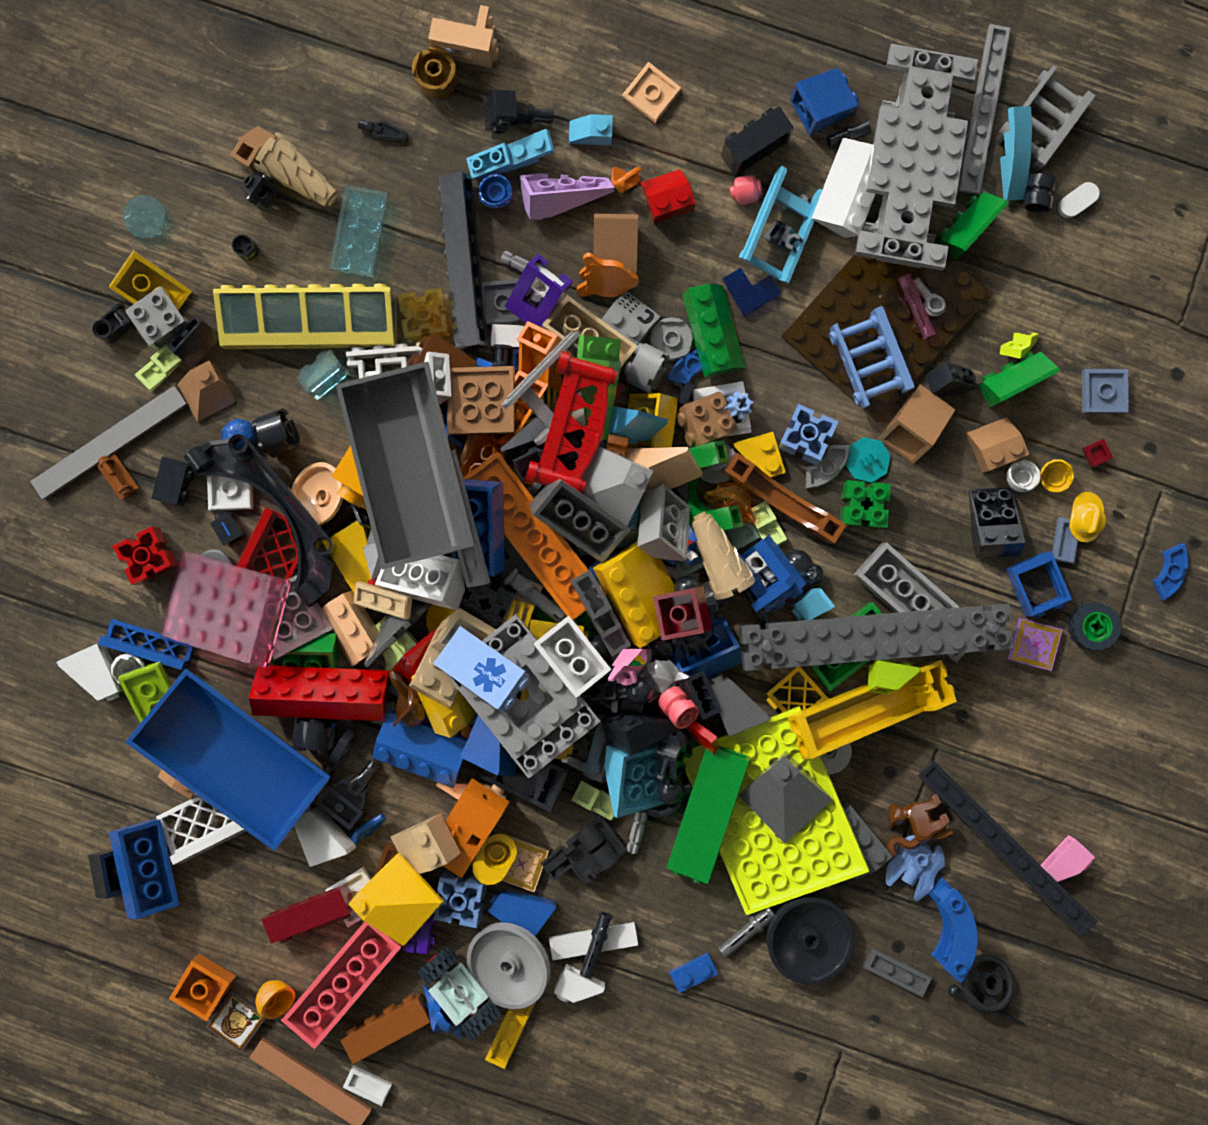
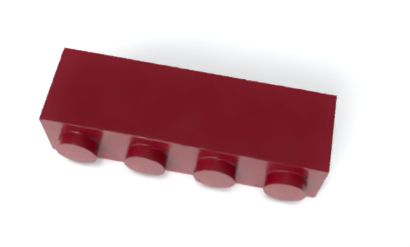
M346 883L270 912L261 920L270 943L279 941L282 944L291 940L293 935L299 934V936L310 933L312 931L311 928L316 926L321 929L330 925L332 920L338 919V921H343L351 916L350 913L353 911L349 903L353 898Z

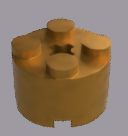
M431 46L422 52L420 51L415 56L412 63V72L420 92L433 99L448 98L458 83L456 65L449 52L441 47Z

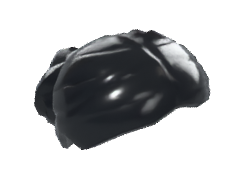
M792 550L785 555L805 580L806 585H816L822 581V567L814 564L811 557L805 551Z

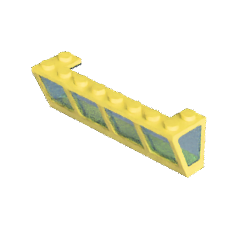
M317 284L308 285V288H300L299 285H286V288H278L276 285H265L264 288H256L253 285H243V288L222 285L221 289H213L219 343L224 349L373 348L374 346L395 348L394 345L397 344V296L386 284H374V287H365L364 284H353L352 287L331 284L329 288H322L321 285Z

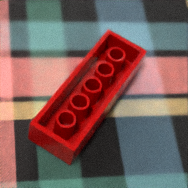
M258 665L249 695L252 716L385 721L390 695L388 691L390 687L389 671Z

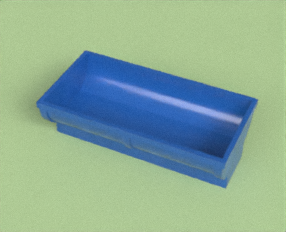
M187 669L181 673L125 741L134 750L273 851L277 849L330 778L329 775Z

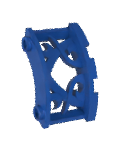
M940 877L934 884V888L928 893L936 903L943 923L938 944L931 955L948 973L961 983L974 962L977 950V928L974 916L966 900L955 888H952Z

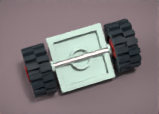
M447 946L440 953L432 957L417 973L427 986L441 976V980L428 991L455 1026L469 1014L472 1015L460 1026L470 1041H472L488 1029L502 1013L492 1000L488 1001L478 1010L477 1007L488 996L462 963L458 964L450 972L447 971L459 960L451 948Z

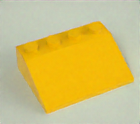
M637 541L603 563L593 567V570L631 644L642 648L661 636L653 596L674 592L675 585L662 559L650 557L637 547Z

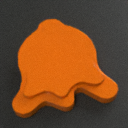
M586 253L583 256L585 267L579 272L580 279L586 281L577 286V294L581 297L591 294L603 297H616L629 289L635 288L639 283V278L630 270L627 271L624 268V264L619 261L603 260L592 253Z

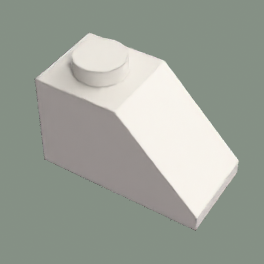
M427 352L424 362H429L439 405H441L451 397L449 354Z
M566 963L555 985L554 993L557 994L556 997L564 1002L569 1000L574 1003L603 993L605 982L595 977L592 979L585 978L580 975L581 970Z

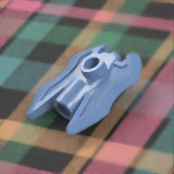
M914 835L908 836L905 839L911 841ZM928 844L920 845L916 849L911 850L899 845V852L896 857L888 863L886 884L891 886L903 873L901 880L914 886L917 881L914 899L916 901L922 899L934 888V878L938 871L945 866V857L941 846H935V851L932 853Z

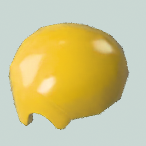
M1064 460L1047 462L1040 472L1042 486L1053 493H1061L1069 489L1074 481L1073 467Z

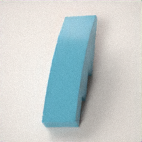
M1031 106L1008 109L1010 131L1004 133L1006 156L1000 157L1003 198L1007 201L1024 199L1031 158Z

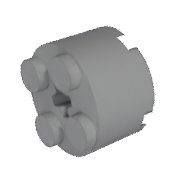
M639 343L634 352L636 357L633 363L629 362L625 368V379L628 384L650 394L652 389H656L666 369L663 367L664 361H669L670 355L646 343L644 345Z

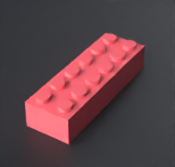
M364 921L281 1021L315 1049L402 945Z

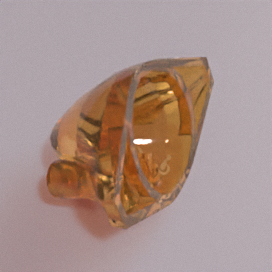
M718 482L715 490L707 491L703 496L716 509L739 505L742 522L752 525L756 520L751 509V498L748 491L737 483L725 484Z

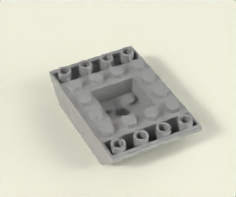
M515 614L482 640V642L530 675L528 677V684L525 687L530 694L527 700L521 701L515 696V702L512 707L502 713L449 674L447 676L525 775L530 778L600 723V720L581 695L577 698L573 696L533 645L537 641L536 637Z

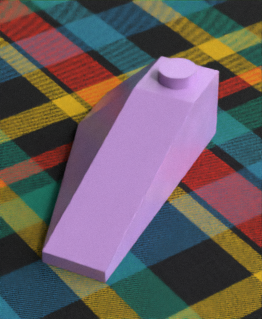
M542 173L520 175L524 207L529 219L534 220L555 216L614 192V186L609 178L582 176L579 180L568 178V175H561V179L548 178V174Z

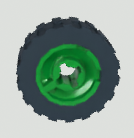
M1102 603L1083 604L1081 607H1077L1074 613H1071V618L1068 620V632H1070L1071 639L1075 641L1077 646H1081L1083 649L1094 651L1108 649L1117 642V638L1121 634V620L1117 616V612L1112 610L1110 606ZM1092 624H1097L1096 630H1094V628L1091 627Z

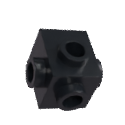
M253 172L244 179L243 186L240 189L246 194L245 199L256 206L258 203L266 208L279 192L272 185L273 181L263 173L260 176Z

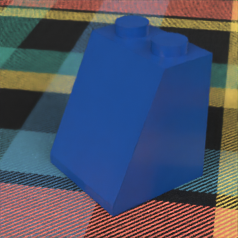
M839 68L797 82L789 99L809 137L854 114L859 106L857 95L855 92H851L848 86V79L844 73L840 72Z
M478 715L460 757L496 775L514 777L516 762Z

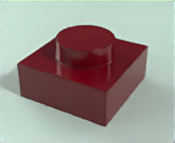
M1100 439L1081 448L1090 468L1113 458L1105 439Z

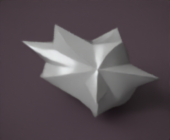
M655 660L654 662L646 663L645 668H642L641 677L650 680L654 688L653 698L648 703L661 696L669 688L682 684L683 680L689 676L679 672L670 660Z

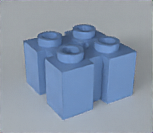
M798 404L789 423V426L793 427V429L787 427L778 449L792 455L798 451L804 454L803 460L818 466L828 446L823 441L829 443L839 421L823 414L820 419L812 416L814 410ZM807 432H810V433H811V436H810V437H813V438H806L805 435H803V434H806Z
M446 869L439 878L437 892L438 895H442L441 898L444 902L435 911L434 920L451 923L455 918L460 919L459 925L477 928L483 917L485 902H481V900L486 895L487 885L480 883L473 874L468 879L460 878Z

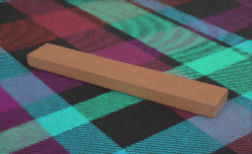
M264 1037L250 1056L251 1060L351 1125H362L372 1109Z

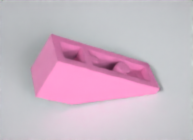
M1068 835L1041 866L1058 882L1087 870L1095 857L1075 838Z

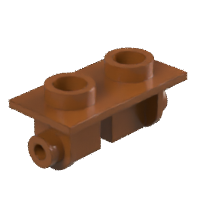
M115 453L98 459L100 463L97 464V467L120 500H123L139 488Z

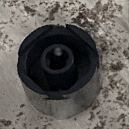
M284 408L259 416L256 420L252 421V427L258 433L260 439L258 445L263 454L268 453L272 458L300 448V446H297V443L300 442L297 427L293 419L288 420L286 415L289 413Z
M295 717L292 736L293 749L297 751L309 749L314 750L316 754H328V750L336 747L339 720L337 719L334 722V719Z

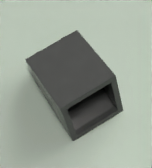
M719 674L709 678L710 686L721 709L718 716L728 736L770 720L769 716L728 677H723V675Z

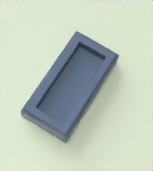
M1059 517L1057 519L1052 554L1055 561L1074 564L1078 540L1071 534L1069 527L1070 519Z

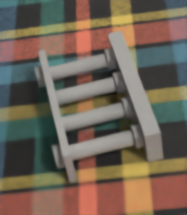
M1054 65L1048 72L1044 70L1036 80L1039 84L1023 105L1029 106L1031 102L1035 103L1059 121L1058 124L1061 125L1057 131L1055 129L1052 131L1031 116L1032 128L1047 138L1046 141L1048 142L1045 148L1042 146L1039 148L1031 142V154L1036 159L1031 167L1036 171H1039L1047 163L1096 96L1089 90L1083 97L1080 95L1076 96L1050 77L1057 68ZM1044 85L1071 103L1073 110L1070 114L1067 112L1063 113L1038 95ZM1007 121L998 132L1001 134L997 140L999 144L1004 140V133L1010 131Z

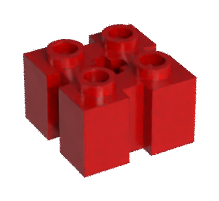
M151 526L137 533L138 539L127 538L112 546L119 561L126 562L128 568L124 569L131 585H142L156 578L154 572L164 574L179 566L172 551L165 550L163 547L167 541L160 527ZM146 552L148 553L147 560L144 559V557L147 555Z

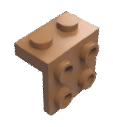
M716 392L685 404L676 411L677 422L682 426L685 432V440L691 448L707 444L737 430L733 417H730L731 413L729 410H725V407L728 405L721 392Z

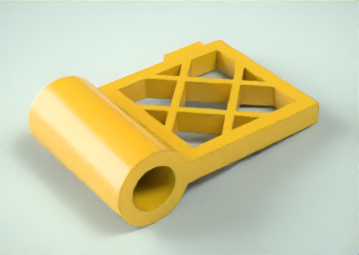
M800 666L796 667L767 693L769 698L766 699L774 710L778 707L782 712L790 710V704L803 705L804 710L806 705L812 707L829 700ZM797 672L804 678V687H791V679ZM789 680V686H782ZM807 682L812 686V688H807ZM779 688L788 689V702L778 701L773 693ZM791 689L804 690L803 703L790 702ZM806 690L816 691L821 699L815 704L806 703ZM782 704H788L787 710L784 708Z

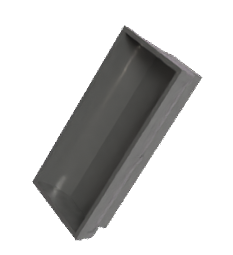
M429 362L336 384L381 569L413 563L474 547L475 543Z

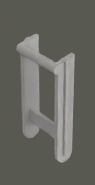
M572 331L563 338L502 403L504 409H507L520 397L546 426L534 440L537 446L544 443L547 439L553 412L530 386L553 364L562 351L568 349L577 358L578 347L574 341L581 335L578 331L575 333ZM581 390L578 394H579V395L581 396V398H582V390Z

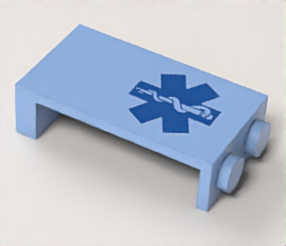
M461 626L433 663L502 713L512 707L515 702L514 697L527 686L528 677L530 676Z

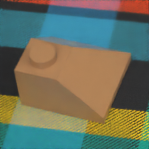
M207 361L190 370L178 383L197 422H201L236 403L218 366L211 361Z

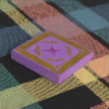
M1019 618L1013 638L1014 649H1010L1008 660L1052 671L1063 629Z

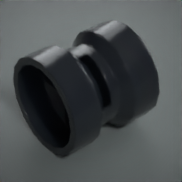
M239 234L232 240L233 251L243 260L250 261L258 255V246L248 235Z

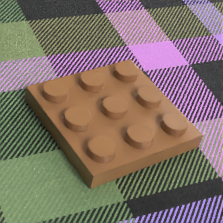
M514 366L450 368L451 397L448 399V434H515V403L507 409H504L502 406L506 397L515 389Z

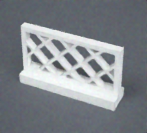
M199 796L156 816L157 819H161L164 837L172 854L170 859L173 865L182 864L246 832V830L235 822L228 824L229 818L217 812V809L214 807L213 810L203 807L205 801ZM190 805L197 807L194 819L184 816L186 808ZM201 810L211 812L207 824L198 821ZM170 815L178 817L174 829L167 827L164 818ZM215 815L225 818L223 826L219 829L211 826ZM182 819L192 822L188 834L178 831ZM196 824L206 827L201 838L192 836ZM177 834L186 837L183 847L179 849L174 844Z

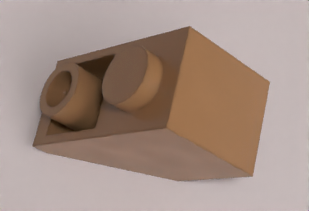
M257 126L239 139L230 156L238 165L250 172L256 173L257 170L253 165L254 163L260 164L255 159L270 137L277 140V137Z

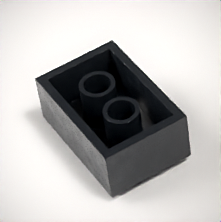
M780 106L774 110L769 108L761 115L762 118L757 121H749L744 125L742 131L739 133L733 132L725 138L721 157L734 177L788 143L794 127Z

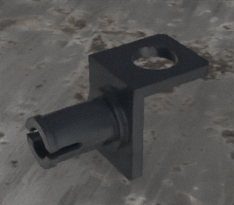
M343 498L339 508L340 512L331 519L332 522L345 526L357 518L361 526L371 529L366 509L359 508Z

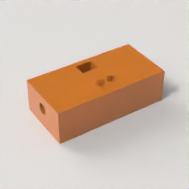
M471 779L445 821L461 853L449 863L443 865L444 868L460 878L463 877L509 803L508 800L476 780Z

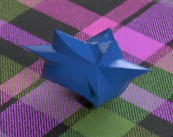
M423 985L433 1032H452L462 1040V1029L460 1026L464 1020L455 1026L428 991L430 988Z

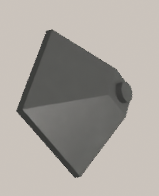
M787 751L781 754L739 794L741 799L784 843L790 840L833 800Z

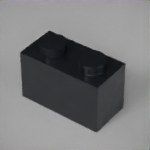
M195 314L167 344V347L173 354L193 368L203 360L204 355L218 344L219 335L214 328Z
M162 457L151 499L184 506V502L186 503L189 498L188 486L189 482L194 478L195 470L189 463Z

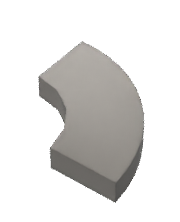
M828 445L825 455L818 466L805 467L806 489L822 486L839 474L847 461L849 445Z

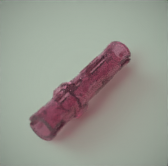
M911 273L897 279L904 292V300L908 302L923 339L936 334L920 298L922 294L920 291H917Z

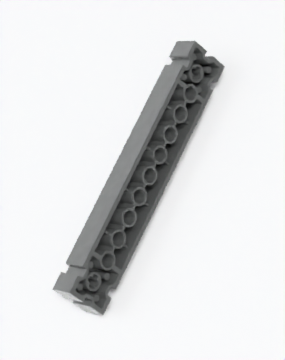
M1010 604L984 605L985 611H983V606H967L765 623L766 629H760L758 624L739 625L740 643L746 644L747 650L741 652L742 668L745 671L763 670V664L769 663L770 668L775 669L987 651L986 645H988V649L992 650L1014 649L1012 631L1006 630V622H1011Z

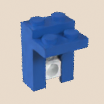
M770 534L740 555L756 580L749 587L757 598L751 604L756 612L762 607L767 612L773 608L777 611L786 604L785 600L791 596L794 599L803 592L801 588L806 584L805 580ZM755 557H759L763 561V565H759Z

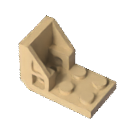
M458 608L439 625L409 685L412 689L446 708L452 705L458 688L447 674L433 663L460 626L481 641L496 630L461 608Z

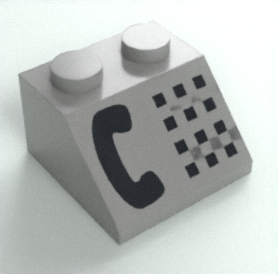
M626 291L613 303L601 320L635 345H638L644 340L661 316Z

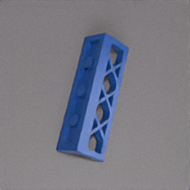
M111 619L107 634L100 636L98 642L99 645L154 662L160 661L161 664L180 670L188 669L195 648L194 643L116 619ZM116 625L123 627L127 635L121 639L113 637ZM139 632L144 633L147 642L142 645L136 644L133 635ZM158 639H164L168 648L158 651L153 642ZM179 645L188 647L185 659L177 656L174 650L175 647Z

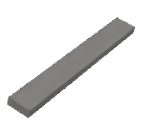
M994 24L988 26L957 189L959 194L976 195L977 197L980 195L1011 32L1009 27Z
M173 386L30 482L41 499L46 500L100 463L98 461L100 457H108L118 452L186 407L188 403L178 388Z

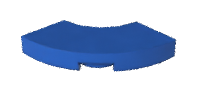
M697 350L677 361L669 373L668 382H678L685 386L686 382L689 383L696 374L703 372Z
M1180 543L1162 552L1164 559L1163 569L1159 576L1152 580L1161 600L1171 597L1183 584L1186 569H1188L1189 565L1185 543Z

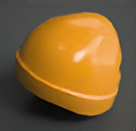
M267 981L261 986L256 996L255 1003L258 1014L266 1019L280 1017L292 1007L295 1000V992L283 981Z

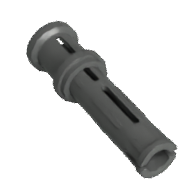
M517 568L505 579L503 584L511 586L518 592V596L529 599L554 619L555 622L558 623L565 615L558 605L534 587L532 580L528 581L518 573Z
M768 907L761 910L755 916H750V922L718 947L721 953L728 958L756 933H763L765 931L764 928L770 924L775 915L772 908ZM746 933L745 936H743L739 941L732 945L737 939H739L743 934Z

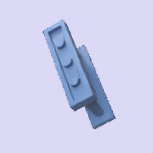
M883 306L875 308L870 313L869 320L841 331L838 323L830 328V340L833 345L836 344L855 391L853 393L855 403L860 405L861 409L870 405L868 401L870 398L895 388L900 389L901 393H905L915 387ZM870 328L877 330L879 335L877 340L848 351L844 338ZM878 348L885 350L887 355L885 360L856 371L852 361L853 358ZM887 368L893 370L895 377L892 381L864 391L860 381L861 378Z

